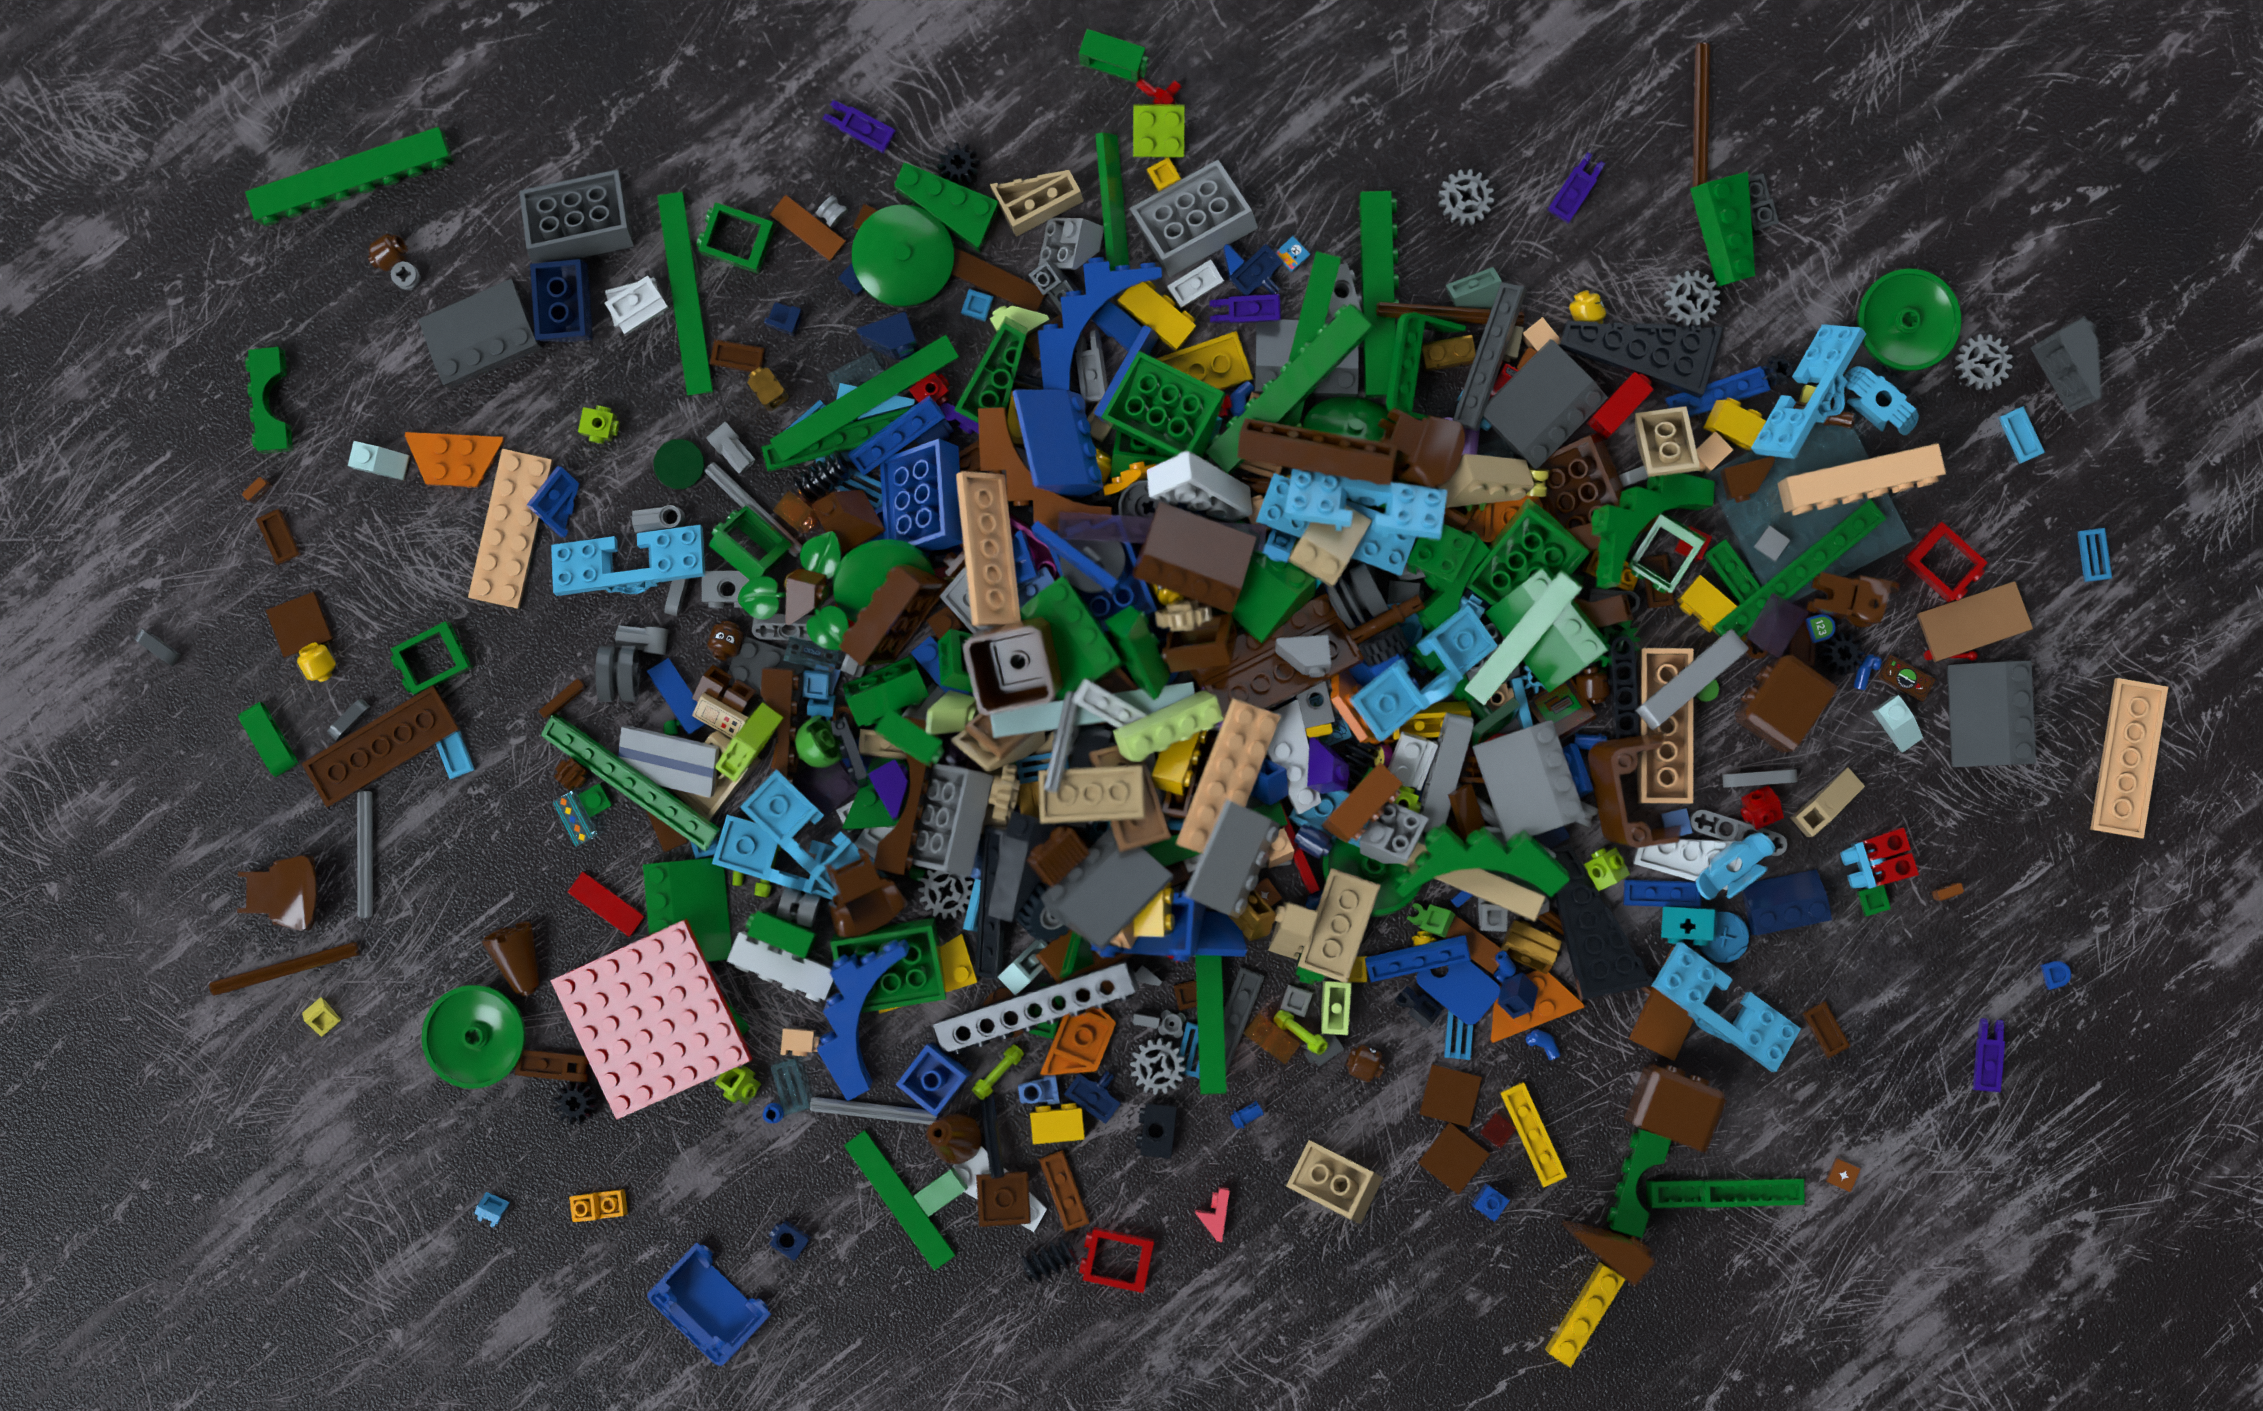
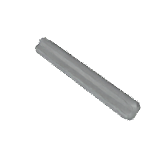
M1068 691L1065 695L1044 787L1046 791L1051 793H1057L1061 784L1078 705L1072 702L1076 692Z

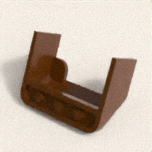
M1664 732L1597 742L1590 748L1588 760L1597 808L1599 809L1602 834L1608 841L1636 848L1680 841L1681 825L1651 830L1644 822L1628 823L1619 775L1630 773L1636 768L1638 751L1662 748Z

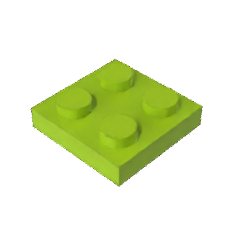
M1133 104V157H1184V105Z

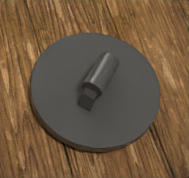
M1086 529L1069 538L1067 541L1069 545L1116 580H1119L1125 566V555L1120 542L1112 534L1100 529ZM1060 556L1062 573L1073 587L1084 592H1100L1105 590Z

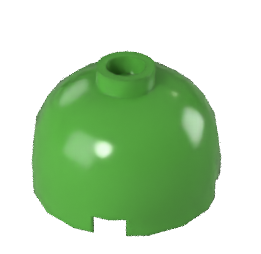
M821 715L813 716L801 725L795 737L799 758L815 768L829 767L842 760L839 745L842 743L839 739L833 737L832 721L828 720L825 722L820 719L823 717Z

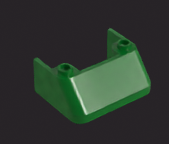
M1411 312L1402 314L1398 320L1386 405L1388 413L1393 408H1396L1421 421L1428 416L1414 413L1412 408L1424 329L1437 333L1465 331L1466 326Z

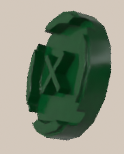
M672 439L664 443L657 450L653 460L654 472L658 480L666 487L675 490H686L696 485L702 478L705 465L704 457L700 449L692 442L684 439Z

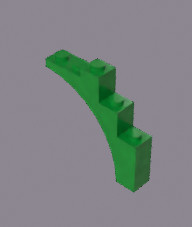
M1684 473L1652 476L1647 481L1648 489L1634 487L1622 491L1619 501L1620 508L1607 505L1595 509L1591 520L1593 525L1592 535L1601 537L1598 545L1597 587L1607 589L1620 585L1623 565L1629 548L1638 533L1651 519L1665 510L1687 509L1699 511L1713 506L1715 481Z
M1466 530L1464 532L1475 538V544L1453 584L1422 570L1426 576L1424 579L1426 584L1432 590L1437 591L1423 602L1425 609L1416 612L1419 615V623L1429 631L1408 651L1412 654L1411 660L1420 670H1434L1437 676L1447 669L1434 650L1428 655H1423L1416 645L1458 611L1459 601L1467 581L1476 566L1490 552L1475 531ZM1463 674L1464 678L1457 683L1451 693L1458 701L1471 702L1475 698L1464 690L1469 681L1466 675Z
M1443 823L1438 828L1433 827L1427 833L1425 845L1428 851L1421 852L1409 869H1403L1396 876L1395 887L1396 891L1402 897H1405L1419 885L1437 876L1458 870L1487 869L1519 876L1536 885L1552 897L1570 878L1568 871L1525 830L1520 834H1514L1507 841V846L1505 847L1484 826L1479 831H1473L1467 837L1466 843H1464Z

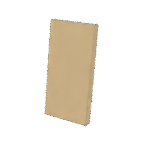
M1143 766L1066 769L1063 771L1060 788L1057 793L1048 792L1044 788L1048 770L1039 771L1041 824L1145 819Z
M1331 868L1316 911L1318 914L1311 937L1306 946H1304L1298 966L1347 983L1381 885Z

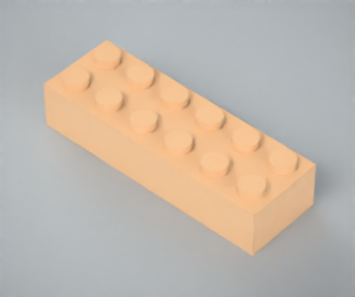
M1934 444L1787 477L1777 484L1784 513L1792 511V515L1795 516L1813 510L1814 506H1817L1818 510L1833 507L1840 500H1842L1844 505L1863 499V495H1867V498L1871 499L1889 493L1888 490L1892 489L1893 493L1906 491L1914 487L1913 484L1916 483L1918 488L1929 486L1939 482L1938 477L1946 473L1939 444Z
M1639 649L1637 652L1638 708L1693 661V649ZM1692 697L1654 730L1638 714L1639 735L1664 732V741L1662 748L1640 751L1638 754L1637 803H1693Z

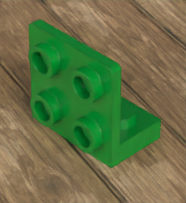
M1442 524L1440 540L1419 537L1407 560V571L1417 575L1419 569L1453 584L1475 544V538Z

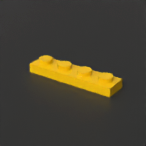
M1524 1082L1500 1092L1542 1186L1546 1187L1566 1178L1567 1175Z

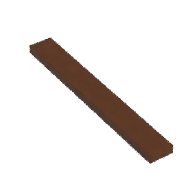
M863 204L853 228L859 230L863 222L878 210ZM953 246L954 262L951 275L1020 308L1038 312L1046 294L1043 295L1037 286Z

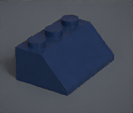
M581 259L530 264L535 340L554 342L593 340L588 264Z
M906 312L856 329L865 346L896 361L904 360L920 350Z
M1816 869L1752 882L1742 890L1751 935L1757 936L1832 920L1827 894Z

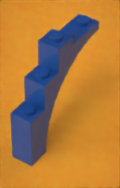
M1104 257L1089 258V263L1083 264L1086 295H1081V291L1066 292V297H1061L1063 328H1059L1058 324L1043 325V330H1038L1043 390H1070V369L1074 350L1082 331L1092 316L1108 300L1123 290L1142 282L1162 279L1161 267H1156V263L1140 264L1141 269L1130 270V265L1115 266V271L1110 272L1109 261L1104 262Z
M905 939L899 942L897 940L890 941L883 946L884 950L877 954L874 952L866 954L860 959L861 962L855 954L850 957L843 955L833 962L834 965L830 970V975L842 995L837 993L826 1000L827 1003L823 1013L835 1033L830 1031L820 1037L816 1050L847 1101L870 1090L873 1082L864 1064L859 1042V1022L862 1005L875 981L892 964L907 955L910 947Z

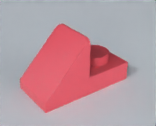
M1218 1187V1193L1213 1192L1211 1208H1215V1212L1195 1209L1197 1216L1216 1241L1219 1242L1223 1240L1229 1188Z

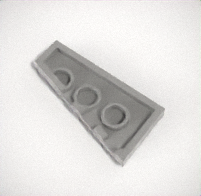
M965 566L939 597L968 629L975 634L980 629L995 626L972 625L967 570ZM1020 654L1014 655L1012 658L1013 664L1016 666L1023 659V656Z

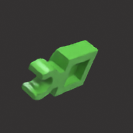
M1414 903L1412 907L1418 910L1419 914L1416 917L1408 916L1407 919L1414 925H1421L1420 928L1426 932L1446 938L1455 914L1450 910L1431 904L1426 910L1420 904Z

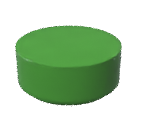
M1713 679L1694 697L1702 702L1715 699L1719 692L1717 681Z

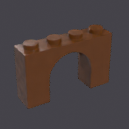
M1592 523L1567 530L1589 552L1598 550L1601 537L1592 535ZM1578 594L1573 598L1598 630L1633 620L1627 595H1618L1596 602H1588L1578 596Z

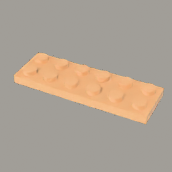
M502 449L468 598L520 609L540 518L527 506V503L550 476L553 465L552 459Z
M962 471L956 474L972 625L1000 626L1019 622L1021 618L1005 474Z
M2115 678L2090 830L2144 838L2168 687Z
M1232 699L1176 844L1203 853L1226 799L1243 807L1246 806L1281 717L1280 715L1237 699Z

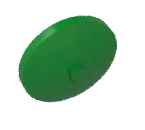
M893 205L878 210L863 222L853 241L852 265L858 282L871 297L889 306L901 308L914 307L931 300L944 288L953 268L954 249L948 231L940 220L928 211L916 206Z
M1900 269L1882 276L1865 292L1858 308L1857 327L1862 328L1866 333L1862 344L1876 361L1897 371H1919L1938 363L1952 350L1961 329V311L1953 291L1939 277L1919 269Z
M1335 397L1315 405L1306 415L1302 428L1379 442L1385 432V429L1378 426L1379 421L1384 418L1394 424L1397 422L1387 417L1388 411L1376 403L1356 397Z
M882 539L862 544L849 552L835 570L833 577L835 602L838 608L844 611L847 618L856 623L859 612L863 608L868 607L873 600V593L884 585L887 581L886 576L893 567L909 565L935 575L933 565L923 551L904 541Z
M1338 837L1333 843L1334 846L1328 856L1323 857L1325 882H1327L1331 868L1381 885L1370 915L1372 917L1386 916L1403 909L1416 897L1422 884L1405 897H1402L1396 891L1395 881L1396 876L1403 869H1409L1408 867L1399 863H1381L1360 854V847L1338 839Z
M482 985L462 986L442 995L429 1009L423 1023L421 1035L423 1052L433 1071L444 1081L454 1086L468 1089L491 1086L506 1078L518 1065L526 1042L525 1024L517 1006L502 992Z

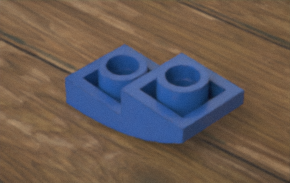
M1107 301L1091 319L1108 337H1113L1127 352H1129L1142 329L1139 324L1110 301Z

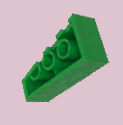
M904 162L894 184L896 191L915 206L928 211L940 220L954 235L980 253L998 212L999 202Z
M1748 171L1690 188L1717 287L1755 276Z
M1005 316L955 406V411L978 423V409L1007 408L1028 328Z

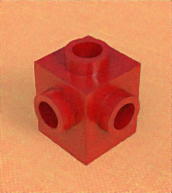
M933 373L916 383L909 391L918 403L930 395L936 404L941 406L949 400L947 396L950 395V392L947 388L950 384L942 374L937 376ZM930 388H935L933 393H928Z
M1769 785L1741 797L1743 808L1740 809L1744 821L1746 823L1750 822L1756 830L1784 818L1780 799Z

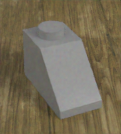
M1328 635L1276 639L1275 652L1301 674L1310 675L1311 677H1322L1330 672L1331 658Z

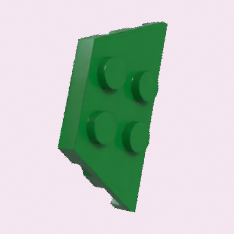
M872 758L866 772L868 785L858 790L842 829L847 831L864 828H894L905 811L909 798L910 777L906 778L908 787L899 818L895 822L892 821L868 777V773L894 759ZM895 759L896 762L898 763V765L901 764V763L904 764L905 768L907 769V771H908V773H909V775H910V768H909V766L904 762V760H903V759Z

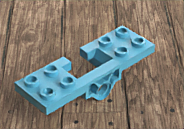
M1835 325L1821 326L1792 376L1797 383H1819L1804 410L1793 409L1796 403L1791 396L1781 395L1751 447L1755 454L1795 459L1815 422L1824 423L1828 416L1839 415L1843 411L1845 406L1844 387L1848 382L1843 374L1866 335L1862 328ZM1833 397L1835 402L1833 408L1831 409L1830 401Z
M1292 469L1285 518L1336 525V531H1342V526L1351 527L1353 511L1345 510L1347 498L1351 499L1354 503L1357 502L1364 506H1379L1385 503L1387 504L1385 515L1376 514L1374 531H1382V537L1388 538L1389 532L1440 540L1447 490L1391 482V485H1377L1363 480H1350L1341 476H1327L1319 472Z
M1274 473L1256 522L1300 539L1310 522L1285 518L1290 479ZM1346 500L1347 506L1372 520L1350 559L1353 558L1401 576L1416 536L1388 532V538L1382 537V531H1374L1376 514H1385Z
M701 525L637 533V546L640 549L648 548L649 568L613 573L612 552H618L615 536L551 545L553 593L556 596L607 590L609 593L639 594L645 592L650 587L658 586V582L705 576L703 528Z
M1464 605L1416 645L1423 655H1428L1434 650L1447 668L1423 689L1417 690L1406 674L1410 669L1403 659H1398L1349 699L1379 741L1386 739L1421 709H1426L1431 704L1449 695L1455 689L1457 683L1464 678L1462 675L1498 646L1469 605Z
M775 770L740 806L745 813L832 896L836 895L824 865L829 863L836 870L860 858L857 852L859 848L839 831L831 840L837 848L821 865L804 851L792 837L808 820L815 825L824 815L786 778ZM876 870L877 874L882 878L888 877L883 871Z
M727 814L712 864L782 886L832 899V895L811 875L807 879L771 868L778 843L757 823ZM812 840L809 853L816 854L815 861L821 865L837 847Z
M1682 942L1677 943L1652 986L1688 1011V1015L1695 1020L1696 1025L1703 1031L1721 1038L1726 1043L1734 1044L1771 1072H1776L1801 1028L1751 992L1745 993L1740 1002L1743 1007L1733 1024H1730L1704 1004L1715 986L1721 990H1727L1733 979Z

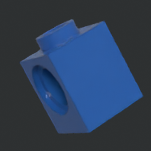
M1485 1183L1471 1205L1495 1222L1509 1203V1200Z

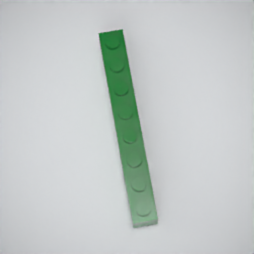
M439 127L245 191L254 220L260 225L271 226L278 223L280 218L286 216L288 218L298 217L303 214L302 211L310 208L312 210L322 209L327 206L326 203L334 200L342 202L350 199L352 194L372 192L378 185H393L399 182V178L405 176L409 178L417 177L423 174V170L429 168L434 170L444 168L448 165L447 162L453 161L444 132Z
M1391 191L1360 192L1362 313L1376 328L1363 340L1364 397L1387 398L1397 325H1395V318L1376 316V305L1379 302L1399 303V299H1394V289H1398L1399 280L1398 274H1394L1393 264H1398V250L1393 249V239H1397V223L1392 224V214H1396V198H1392Z
M1344 304L1334 314L1336 318L1329 325L1327 323L1324 324L1316 332L1318 337L1312 343H1305L1298 351L1300 355L1293 362L1291 360L1288 361L1280 369L1282 374L1276 380H1269L1262 388L1264 392L1257 399L1253 397L1244 406L1246 411L1240 417L1237 415L1233 417L1226 425L1228 429L1222 435L1217 434L1208 443L1210 448L1206 453L1227 474H1233L1246 460L1237 458L1239 433L1245 418L1282 424L1376 328L1355 305L1349 304L1346 306Z

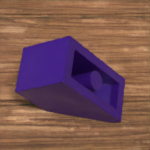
M1311 737L1309 741L1307 786L1321 794L1347 789L1349 765L1328 744L1315 737Z
M894 759L868 773L872 785L893 822L899 818L908 787L906 778L910 777L904 764L898 765Z

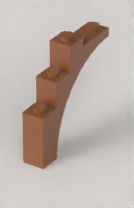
M1006 408L978 409L980 471L1002 474V470H1006L1007 501H1013L1014 506L1029 505V500H1033L1034 524L1038 521L1056 534V530L1062 529L1061 520H1066V524H1079L1081 519H1091V523L1094 524L1103 522L1107 518H1112V507L1084 504L1073 501L1061 494L1034 487L1031 471L1022 460L1011 437Z

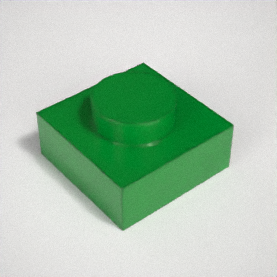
M601 783L577 795L589 818L613 806Z
M1884 885L1857 891L1864 916L1891 909Z

